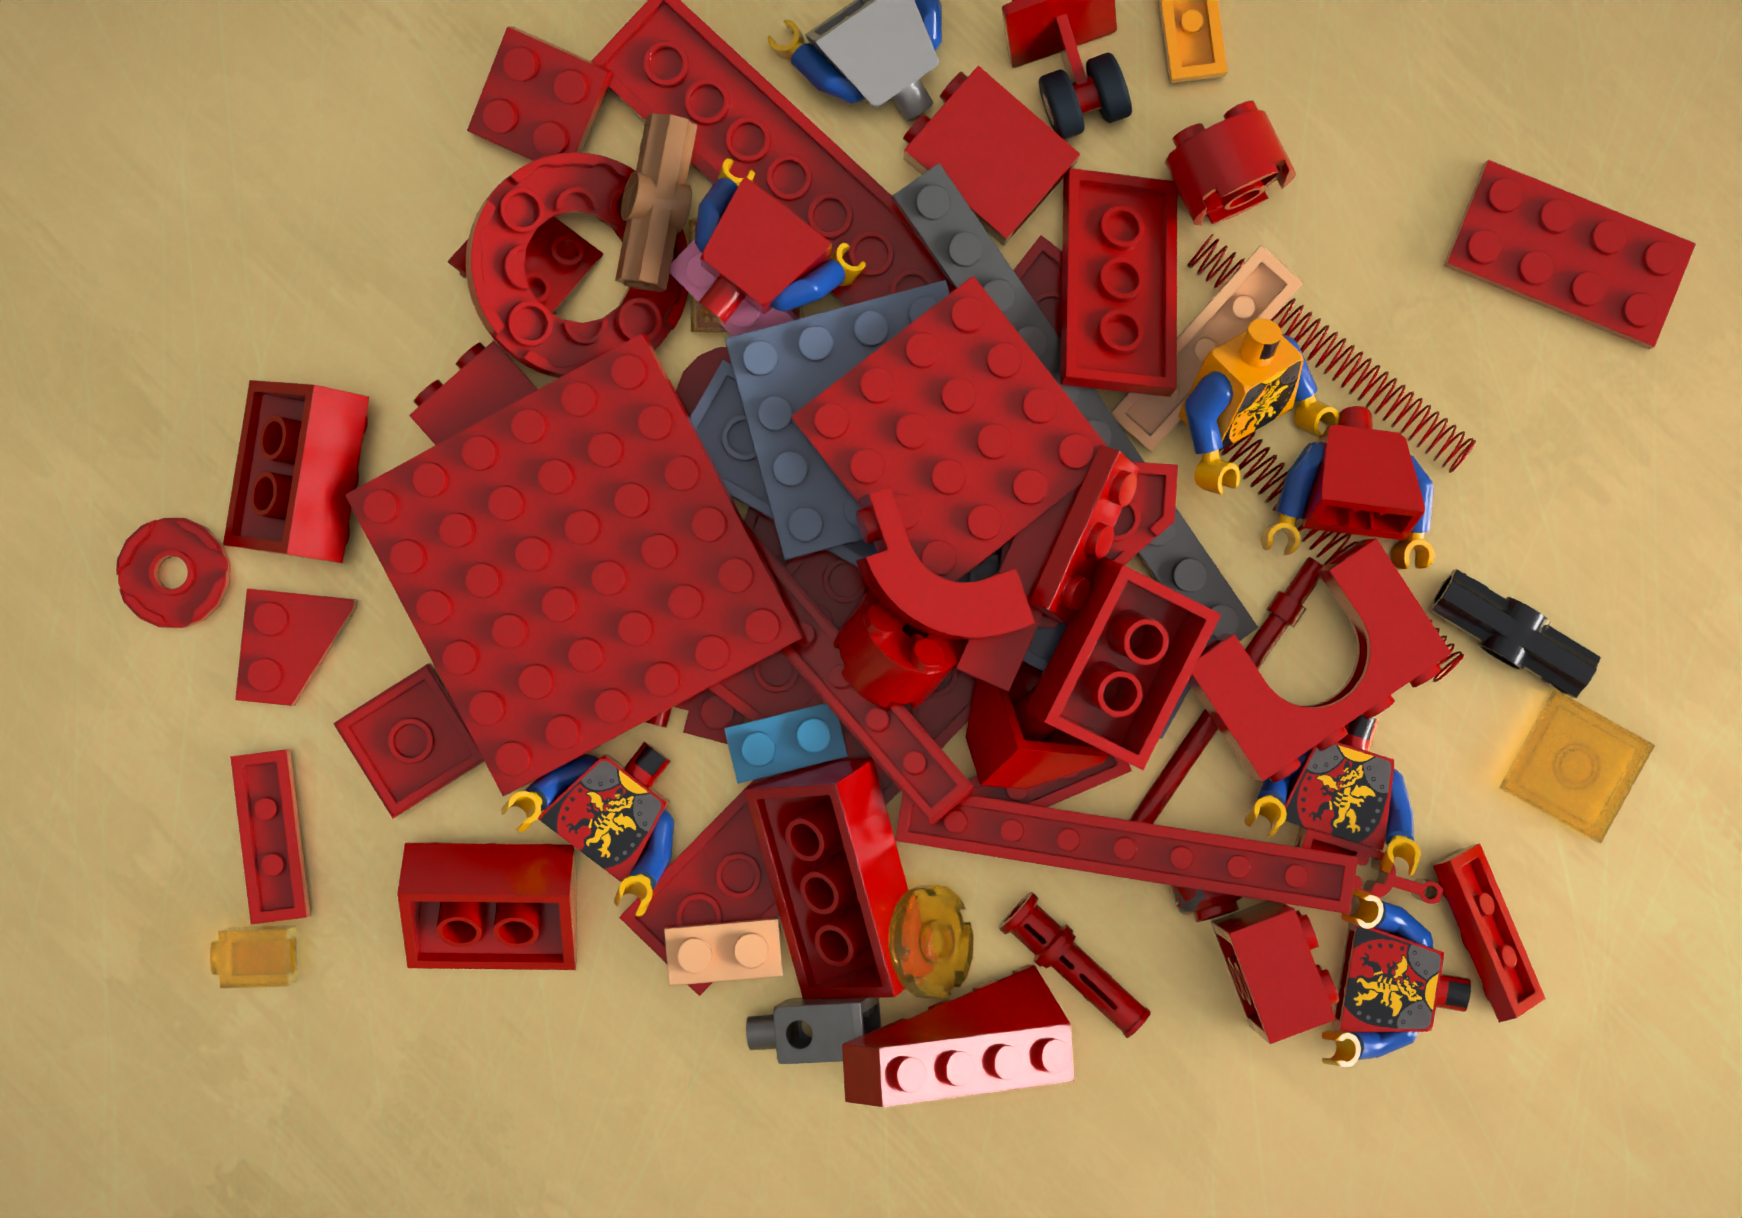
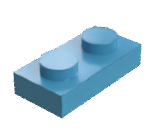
M826 703L724 728L738 784L848 756L839 718Z

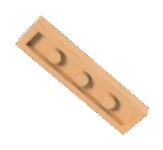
M1261 244L1177 337V389L1171 397L1127 393L1111 411L1116 421L1152 452L1181 420L1178 417L1179 412L1206 356L1214 348L1247 331L1249 324L1253 320L1259 318L1271 320L1304 282Z

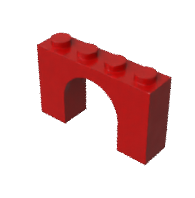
M1377 538L1363 539L1317 570L1350 621L1357 644L1356 661L1353 671L1345 685L1332 697L1320 703L1307 706H1298L1284 700L1266 683L1235 634H1222L1205 646L1188 683L1252 779L1264 781L1269 778L1272 783H1275L1289 776L1301 766L1298 757L1314 746L1319 751H1323L1339 742L1348 734L1344 727L1361 714L1366 719H1370L1389 708L1395 702L1391 695L1407 683H1410L1414 688L1432 679L1442 670L1438 662L1451 654Z

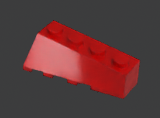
M1035 965L1021 967L1014 970L1013 974L998 981L986 982L974 987L973 992L954 1000L941 1001L927 1007L928 1011L909 1019H899L842 1044L845 1102L888 1107L1074 1081L1071 1023Z

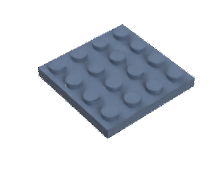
M946 280L725 338L785 561L864 540L856 519V511L861 508L794 424L791 416L949 295Z

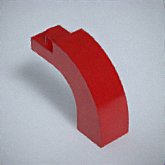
M891 486L859 498L862 509L856 511L858 527L867 544L874 542L877 554L856 560L861 575L876 598L900 620L925 633L950 639H979L999 636L1035 624L1016 568L974 582H955L942 578L930 571L913 551Z

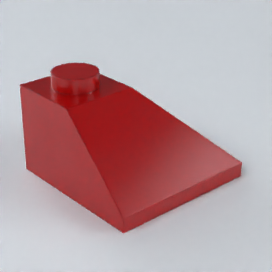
M1022 661L1009 692L976 679L965 738L980 785L1028 789L1102 764L1108 758L1106 752L1041 721L1025 710L1043 675L1041 671Z

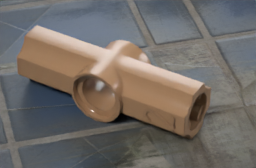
M651 113L646 116L637 168L627 181L621 204L622 220L626 221L615 281L624 284V286L658 292L664 291L667 288L676 236L686 224L692 201V189L686 183L697 125L691 123L689 119L671 114Z

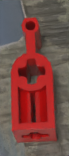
M1300 826L1294 847L1357 856L1358 865H1367L1370 857L1372 858L1371 867L1379 870L1377 880H1367L1364 887L1361 888L1362 879L1355 875L1353 889H1358L1381 898L1390 892L1392 887L1411 892L1415 899L1428 904L1440 903L1444 889L1436 882L1424 878L1412 881L1396 876L1394 863L1390 873L1384 872L1381 862L1385 853L1380 850Z

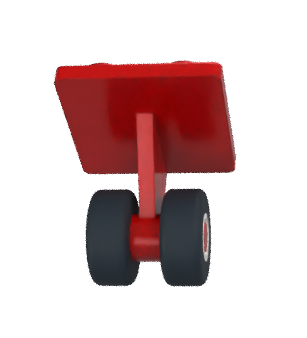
M1012 0V2L1002 6L1008 56L1012 67L1016 68L1059 52L1062 56L1069 76L1064 70L1059 69L1042 75L1038 81L1040 94L1050 124L1061 138L1067 139L1083 133L1085 129L1083 115L1098 109L1103 119L1108 123L1131 115L1132 103L1129 91L1114 55L1107 52L1088 59L1086 62L1088 77L1086 78L1077 49L1078 45L1117 31L1115 0Z

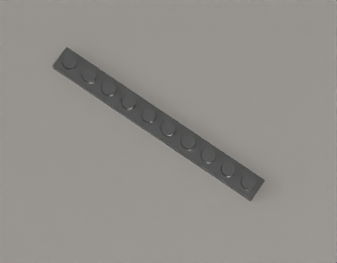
M938 163L891 196V199L955 290L974 276L1060 385L1061 339L941 164ZM1060 385L1108 447L1121 451L1130 461L1145 462L1095 389ZM1175 507V522L1138 552L1137 556L1155 581L1222 614L1211 637L1216 639L1222 634H1235L1238 640L1241 641L1259 627Z

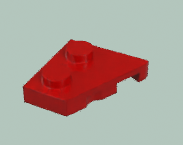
M247 589L235 700L295 706L308 686L309 679L317 666L322 664L333 647L331 644L349 617H352L357 609L358 600Z

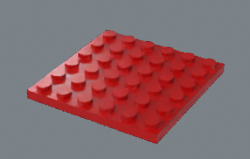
M643 333L345 494L502 796L516 791L805 637L646 334Z

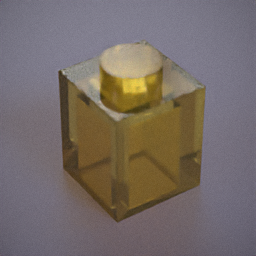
M296 925L229 927L218 931L219 941H212L210 967L213 975H219L220 988L290 986L298 982Z

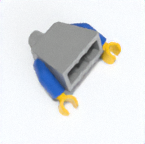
M854 0L805 34L810 43H805L803 34L791 20L783 21L786 27L794 33L791 43L781 46L776 44L771 36H768V43L776 55L784 59H791L792 65L817 90L848 104L865 101L876 108L892 98L904 118L910 120L924 113L934 103L920 78L939 64L936 50L942 42V5L939 0Z

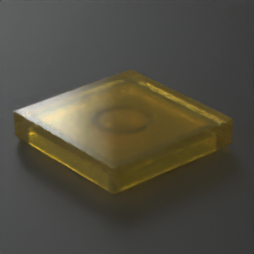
M1553 690L1499 788L1591 840L1602 843L1655 745L1563 693Z

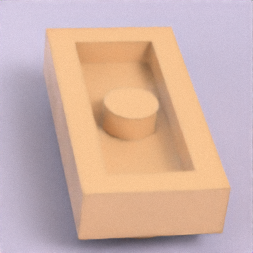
M778 918L676 926L664 929L669 986L783 976Z

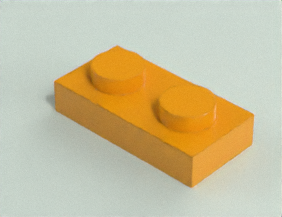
M1159 0L1170 84L1226 76L1227 64L1218 0Z

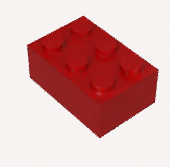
M1103 557L1100 559L1091 577L1090 593L1085 605L1081 610L1076 611L1071 624L1067 625L1025 710L1041 721L1144 770L1222 614L1121 563Z
M1264 901L1211 921L1249 1027L1269 1044L1336 1020L1331 1005L1339 1002L1338 993L1328 970H1322L1320 965H1316L1310 950L1319 947L1307 914L1301 915L1299 910L1295 911L1294 908L1284 903Z

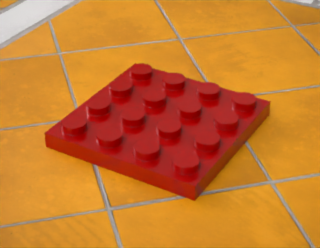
M974 276L791 416L794 424L861 509L860 497L891 486L910 544L916 556L930 571L942 578L955 582L1083 484L1100 444L1107 446Z

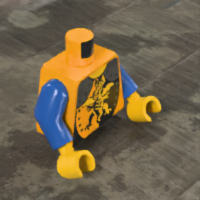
M1262 318L1253 320L1249 324L1247 331L1214 348L1206 356L1179 412L1178 417L1190 429L1195 453L1202 454V460H1200L1195 470L1194 480L1203 490L1221 495L1223 493L1222 485L1233 489L1236 488L1240 482V470L1236 464L1220 460L1219 451L1292 410L1294 402L1299 401L1300 403L1295 410L1294 423L1299 429L1321 438L1322 435L1318 428L1319 420L1330 426L1339 424L1340 418L1337 409L1316 400L1314 394L1318 388L1298 344L1290 336L1282 334L1280 327L1271 320Z

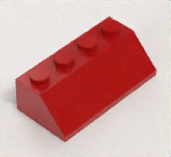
M873 759L825 762L763 781L744 789L803 999L896 997L930 970Z

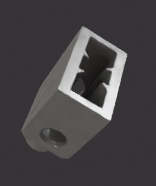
M879 998L787 999L774 1006L773 1015L748 1016L746 1022L748 1047L750 1050L776 1049L779 1064L843 1062V1043L881 1028ZM802 1021L810 1026L813 1033L812 1038L804 1033Z

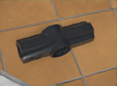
M1457 569L1453 570L1443 582L1429 609L1430 612L1480 641L1478 646L1494 658L1517 670L1522 671L1524 668L1539 677L1543 682H1547L1571 698H1577L1581 691L1589 684L1601 659L1594 652L1549 626L1551 621L1540 612L1514 598H1503L1490 590L1486 585Z

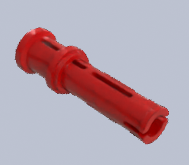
M1033 892L1027 894L1004 918L998 929L1005 935L1012 933L1035 954L1033 961L1039 967L1043 966L1047 969L1052 966L1087 1001L1092 1003L1120 1029L1126 1038L1132 1036L1145 1023L1151 1011L1141 1005L1107 971L1073 942L1076 936L1073 934L1074 930L1067 924L1060 926L1037 904L1039 898Z

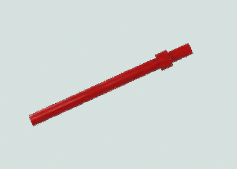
M1311 557L1307 558L1285 592H1277L1266 608L1270 614L1245 649L1258 670L1287 627L1291 626L1294 628L1307 610L1303 604L1320 581L1321 577L1317 570L1323 567L1322 564ZM1206 709L1203 710L1129 819L1130 821L1154 824L1208 745L1218 727Z

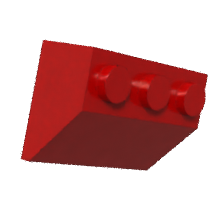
M249 381L223 545L343 563L345 547L350 537L349 520L351 514V506L345 494L355 490L359 481L358 464L363 436L368 425L367 409L369 396L312 384Z
M405 843L397 895L407 968L576 970L577 870L575 847L573 845Z

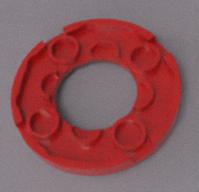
M571 152L550 155L532 161L504 179L489 194L472 224L466 250V276L476 312L486 330L503 350L520 363L542 374L560 378L641 333L646 334L655 351L670 331L676 327L684 310L688 291L670 273L666 290L658 292L628 287L619 305L601 319L585 323L563 320L557 317L543 304L539 303L529 288L524 269L527 245L536 229L551 217L571 212L594 216L611 227L621 242H623L626 221L622 220L621 204L627 181L635 170L617 160L596 154ZM683 229L676 236L672 262L688 246Z

